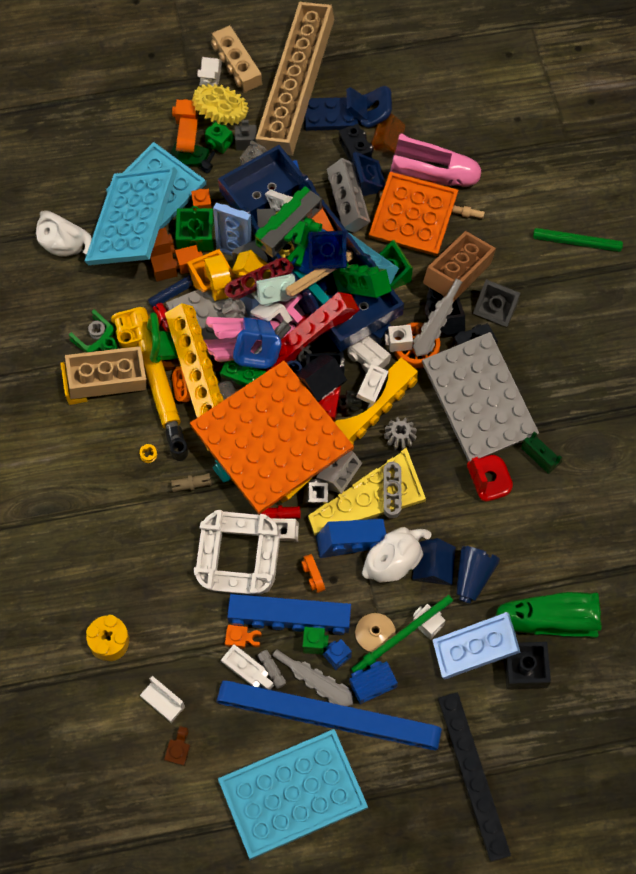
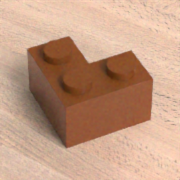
M166 227L159 229L150 256L156 282L178 277L176 270L180 269L177 258L173 259L172 254H175L172 235L167 234Z

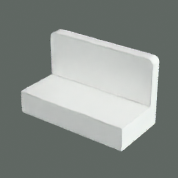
M273 190L265 193L270 207L275 208V211L278 212L285 203H288L293 198Z
M273 302L272 305L268 306L259 304L250 311L253 316L265 321H270L271 319L287 323L292 321L285 306L277 302Z
M374 364L370 365L356 396L369 403L367 410L374 405L389 372Z
M152 676L150 678L151 683L140 696L172 723L185 708V705L181 699Z

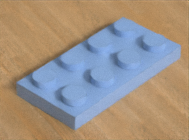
M216 203L213 208L216 250L220 249L222 253L233 256V249L252 241L251 214L243 210L239 211L225 204Z
M507 612L433 639L441 675L444 679L520 653L510 614Z

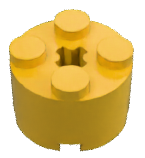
M113 615L102 616L94 620L87 628V643L96 658L115 661L126 653L129 646V634L125 624ZM109 636L111 637V640L107 641L105 637Z

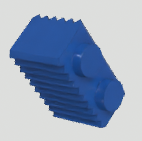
M381 661L375 662L370 666L371 669L365 672L358 670L352 674L349 683L360 704L397 688V680L387 661L384 663Z

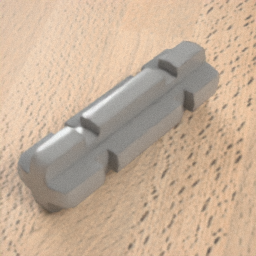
M264 650L259 653L258 658L261 663H264V668L269 673L270 678L273 679L276 688L284 686L286 680L283 675H280L281 672L274 660L270 659L271 655L269 652Z

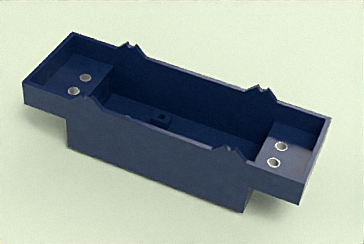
M280 145L218 178L219 191L230 206L251 214L252 241L255 240V234L259 229L257 209H271L265 195L266 192L271 190L269 189L270 187H274L273 191L293 197L298 190L301 191L306 186L319 196L312 181L309 180L307 175L301 173ZM322 200V208L346 250L354 253V258L349 265L358 264V266L368 265V267H375V261L371 259L369 254L362 251ZM286 244L282 249L289 250L291 245ZM312 247V255L316 257L320 250L318 247ZM265 252L269 263L282 258L279 253L272 258ZM283 263V264H282L283 267H282L281 269L284 271V270H286V269H285V266H287V265H286L285 263ZM332 273L316 282L324 292L330 288L335 290L333 294L328 296L329 298L338 293ZM309 289L299 293L303 297L298 301V305L305 314L310 316L320 308ZM393 289L391 292L377 298L351 294L360 310L346 322L319 335V337L327 334L339 351L342 352L402 316L404 303Z

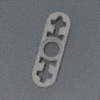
M389 462L384 466L383 510L387 517L396 518L400 515L402 508L401 467L396 462ZM390 468H394V480H390ZM391 485L396 486L398 492L390 494L387 488ZM391 500H394L395 512H391Z

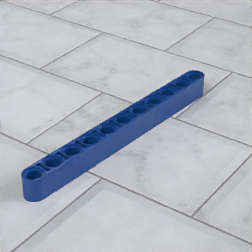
M231 681L221 682L217 703L230 707L429 750H438L442 728L431 724Z

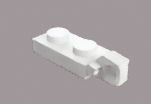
M233 645L221 659L223 664L251 686H261L268 690H271L274 686L273 682L267 678L269 673L266 672L265 668L236 645Z

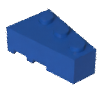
M384 520L327 522L316 535L319 557L325 558L371 550L385 538Z

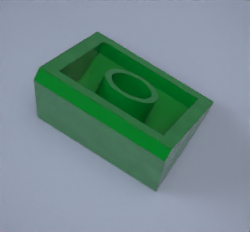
M392 240L379 254L399 268L390 285L394 290L412 281L413 267L396 241Z

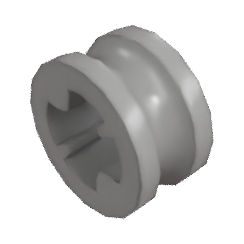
M94 321L88 327L90 336L96 340H99L106 330L101 321ZM95 328H98V329L100 328V332L97 333V331H95V333H94V329H95Z

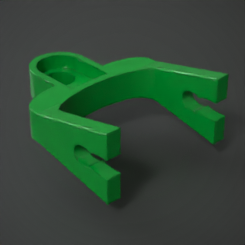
M306 217L304 221H299L284 237L285 241L290 242L293 236L297 235L294 244L298 246L287 257L291 262L294 261L295 257H298L295 263L296 266H302L309 236L311 233L320 235L323 227L321 223H316L313 219Z
M94 309L92 310V318L95 321H101L106 328L102 337L94 344L87 346L72 332L69 334L70 342L86 353L117 349V343L112 338L114 333L113 326Z

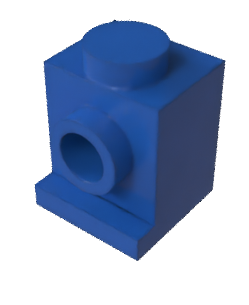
M342 639L338 642L333 641L326 648L327 651L323 653V656L335 670L352 657V651Z

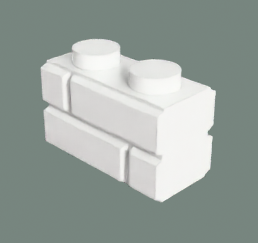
M369 336L348 347L349 358L354 362L358 361L365 372H368L371 364L383 369L390 362L391 354Z

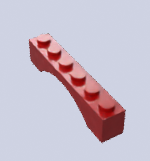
M342 292L336 293L281 339L282 344L277 362L272 367L264 370L267 372L282 361L287 363L295 360L298 354L319 335L350 319L360 310L353 296Z

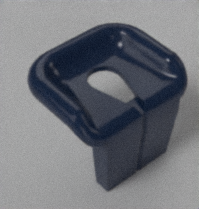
M381 86L363 95L351 87L346 89L347 109L364 127L372 128L390 116L392 112V94L389 87ZM376 101H379V106L376 109L367 111V108Z

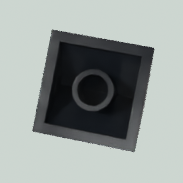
M324 353L295 373L318 402L347 381L335 357Z

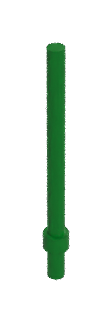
M447 595L372 653L368 652L363 656V660L351 668L352 671L363 670L368 665L371 666L377 662L376 659L454 600L450 595Z

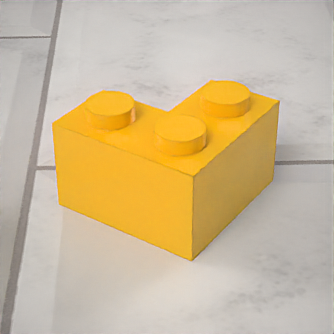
M252 250L239 253L232 272L236 274L237 279L268 263ZM267 270L263 274V279H269L271 271ZM250 278L247 281L246 286L248 288L254 285V278Z

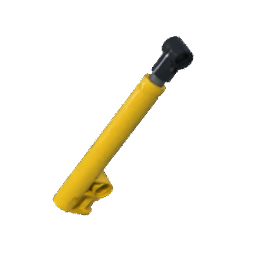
M137 307L118 312L111 317V322L116 326L119 346L121 349L141 346L143 363L159 418L161 419L162 427L167 429L165 434L173 459L183 461L188 457V448L182 428L178 426L181 421L162 360L158 363H153L150 360L152 334L146 327L149 317L147 309ZM178 447L183 448V450L180 452L175 451V449Z

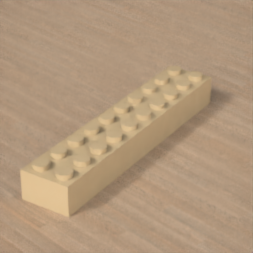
M299 2L257 132L256 142L259 152H267L280 145L287 155L293 156L334 22L332 5Z

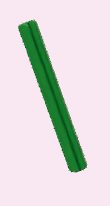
M535 228L533 232L534 239L619 252L623 247V242L618 240Z

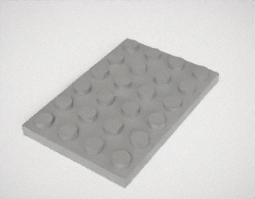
M491 332L422 360V364L468 461L475 457L482 458L520 443L526 437L530 438L534 431L539 434Z

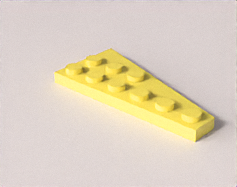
M405 448L400 454L387 461V463L396 462L401 467V509L426 501L407 448ZM387 463L378 469L376 468L354 483L351 488L339 494L338 497L308 515L314 536L330 521L367 520L383 515L384 466ZM390 468V480H394L395 471L394 468ZM391 485L387 488V491L390 494H396L398 488ZM391 500V512L395 511L396 509L394 507V500Z

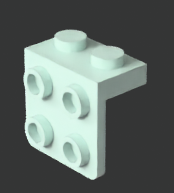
M288 274L256 281L257 291L251 294L261 305L265 306L272 305L273 302L290 301L291 298H296L297 295L293 297L286 294V287L295 282V276Z

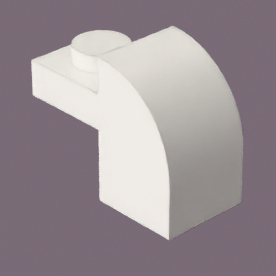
M202 57L201 70H198L197 76L200 78V85L207 86L209 83L211 86H214L215 83L218 86L222 60Z

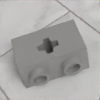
M350 451L321 471L316 478L321 480V483H328V490L342 494L362 465V462L354 452Z

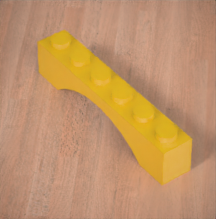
M400 358L388 370L386 387L381 397L373 406L357 416L335 421V424L353 445L357 438L361 439L365 435L366 429L370 425L374 426L379 421L380 415L387 413L392 408V404L396 400L399 401L404 396L405 391L409 387H414L417 383L418 371L403 358Z

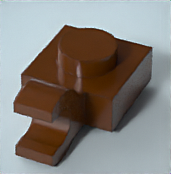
M179 726L176 741H169L164 761L185 766L191 747L185 743L189 732L188 728Z

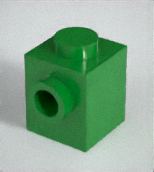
M304 627L303 653L323 655L324 647L328 646L329 635H325V628Z

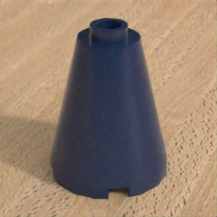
M462 546L456 595L460 596V601L469 604L471 601H476L500 562L499 557L492 554L490 558L486 551L470 546Z

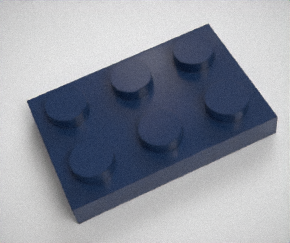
M347 97L310 98L305 114L306 131L342 130L358 124V120L347 109Z

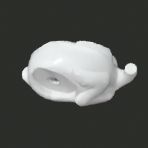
M40 212L36 236L39 244L45 250L59 257L79 254L85 244L83 253L87 255L92 240L91 235L87 231L53 212Z
M400 527L387 533L385 538L368 552L362 571L363 577L374 579L380 583L403 578L409 570L414 569L421 561L423 551L418 541L422 537L429 539L431 532L425 529L409 530L406 527Z

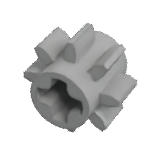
M229 298L222 305V312L226 318H243L245 305L240 299L232 300Z

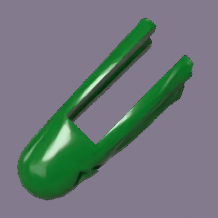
M563 592L519 599L500 605L496 612V616L506 612L510 614L515 633L598 638V631L602 629L599 593Z

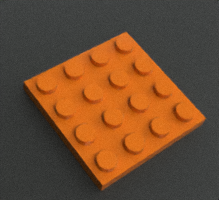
M390 172L369 232V238L386 243L395 240L398 246L438 257L456 202L458 190Z

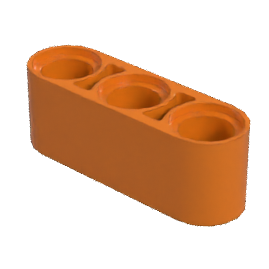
M180 117L176 151L194 153L197 119Z

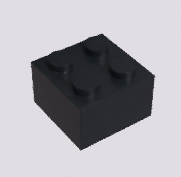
M518 642L520 653L504 658L506 689L548 688L551 683L547 642Z

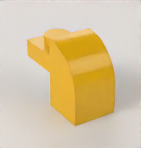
M218 255L204 259L206 275L211 284L214 301L229 298L226 296L224 289L231 282V276L223 256Z

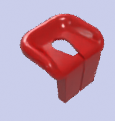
M487 455L482 458L475 457L468 461L467 468L481 500L489 502L505 497L512 491L513 482L502 458L497 455ZM494 472L496 479L488 482L485 473Z

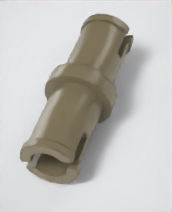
M210 473L199 476L188 475V478L171 480L173 492L187 489L192 491L197 487L211 486Z

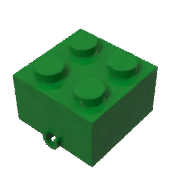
M192 206L191 208L177 209L175 237L177 250L194 245L197 246L198 251L214 250L213 208Z

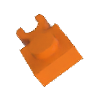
M228 625L225 646L232 647L236 645L238 648L245 649L246 643H250L253 647H260V642L253 641V638L255 636L261 637L262 633L258 630L248 633V627Z

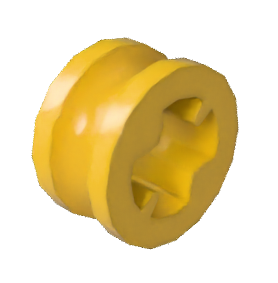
M151 444L142 446L140 449L141 460L145 463L155 461L157 458L156 448ZM151 450L153 455L145 457L144 452Z

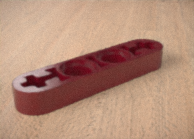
M279 258L229 282L225 286V294L232 300H238L257 291L256 281L264 280L263 274L265 271H271L270 278L284 276L292 273L293 264L287 258ZM283 263H285V264L287 265V266H285V269H286V270H284V271L281 269V268L283 267V266H282ZM250 278H254V285L248 288L246 286L247 281ZM233 287L236 288L235 294L231 293L233 291Z

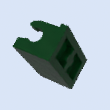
M534 431L530 438L526 437L524 439L521 449L543 470L550 474L562 463L563 457L557 456L537 437L538 434Z

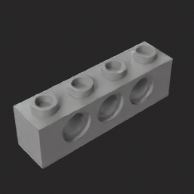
M341 158L327 168L328 180L333 190L332 194L341 219L340 223L346 230L355 233L370 223L354 163Z

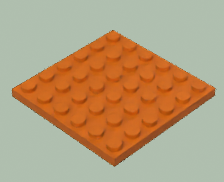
M282 361L190 422L191 428L258 514L354 449L353 444L285 361Z

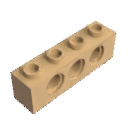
M228 26L212 33V47L215 51L219 52L220 60H222V63L225 62L229 74L234 76L237 87H241L243 92H247L262 85L261 72L232 27Z

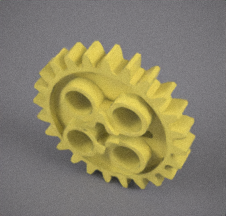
M208 83L207 86L202 85V87H198L192 99L193 106H196L195 110L200 111V115L204 114L205 119L211 118V122L216 120L218 124L223 122L225 125L228 122L231 125L234 122L239 124L241 120H244L248 112V103L244 102L245 98H240L241 94H235V90L230 91L229 87L225 89L223 85L218 87L215 83L214 86Z

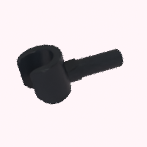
M214 151L210 153L206 160L201 162V170L207 174L213 168L210 162L215 155Z

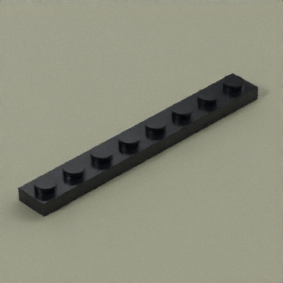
M456 692L439 697V706L489 861L491 863L511 857L459 694Z

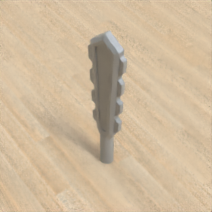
M457 278L448 294L442 300L437 301L436 309L429 314L428 322L422 325L421 333L415 336L413 349L416 356L427 355L433 350L435 346L434 341L439 338L441 334L440 329L447 322L446 316L451 314L453 310V298L462 284V281Z
M275 650L273 657L290 667L295 678L299 681L304 680L307 687L316 689L319 696L328 698L329 703L342 706L353 705L352 692L349 691V687L342 683L337 684L335 679L330 676H323L322 671L317 668L312 669L307 662L294 661L279 650Z

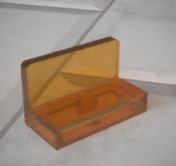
M390 114L385 121L378 124L372 143L373 148L378 150L387 147L395 154L400 134L404 133L405 124L393 114Z

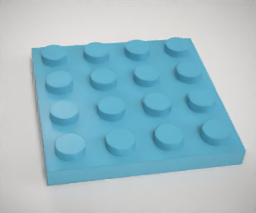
M153 142L123 173L174 166L177 169L159 228L161 229L176 216L177 209H182L192 199L191 191L202 189L206 185V180Z

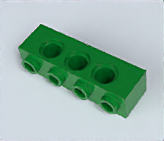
M346 263L332 272L337 292L377 298L392 291L387 270L379 269L377 266L368 267V265L358 266V264L349 265Z

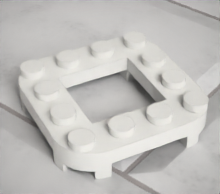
M216 510L208 515L200 524V543L197 564L194 567V575L198 582L206 589L216 592L246 595L267 593L271 589L276 575L280 544L278 525L265 514L255 515ZM222 533L259 536L254 573L217 571Z

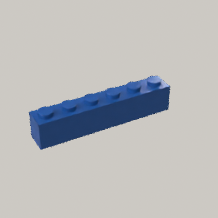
M230 594L227 618L228 622L235 626H244V624L252 625L254 628L270 626L275 630L292 628L293 631L297 632L304 631V627L325 628V631H331L336 635H344L349 633L351 604Z

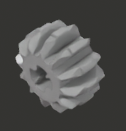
M397 417L396 422L390 420L389 426L385 427L386 433L384 438L388 439V445L394 444L395 450L398 446H401V449L404 450L405 445L411 447L412 441L416 440L415 434L417 429L413 428V422L407 423L406 417L403 421H400L399 417Z

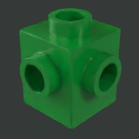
M215 122L205 131L208 147L216 149L222 154L233 143L232 131L225 125Z

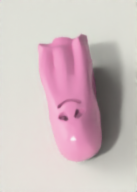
M404 134L399 135L395 151L396 155H394L390 172L446 186L458 185L469 187L475 185L480 180L481 168L475 160L426 142L411 139ZM421 161L433 162V163H438V164L446 165V166H448V169L436 167V166H433V165H430V164H427V163H424V162H421Z
M207 317L206 324L214 330L218 338L204 340L208 353L214 356V360L218 362L234 361L233 351L237 336L243 330L244 318ZM276 319L270 320L274 330L281 324ZM291 322L288 323L291 326V329L287 334H289L293 329L296 328L295 325ZM256 340L251 348L253 354L262 345V340Z

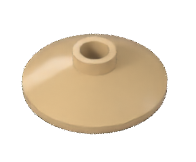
M379 613L365 615L359 620L355 629L358 644L368 652L375 651L396 635L393 622L387 616ZM378 628L379 633L374 634L372 629Z

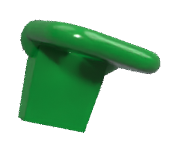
M154 312L150 313L146 326L152 334L150 360L153 363H158L160 360L177 359L178 355L171 332L159 331L158 316Z

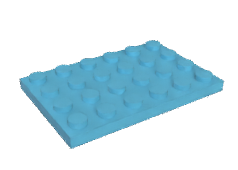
M174 166L113 175L85 258V262L88 265L150 259L177 174V169Z
M335 729L218 778L250 860L368 809Z

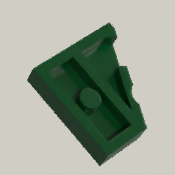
M176 140L170 152L173 157L187 167H202L201 162L208 158L210 150L195 145L194 153L176 151Z

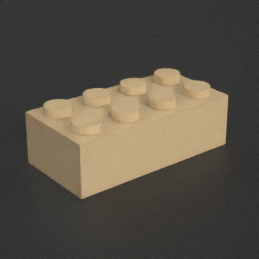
M141 346L65 355L70 399L146 390V375Z

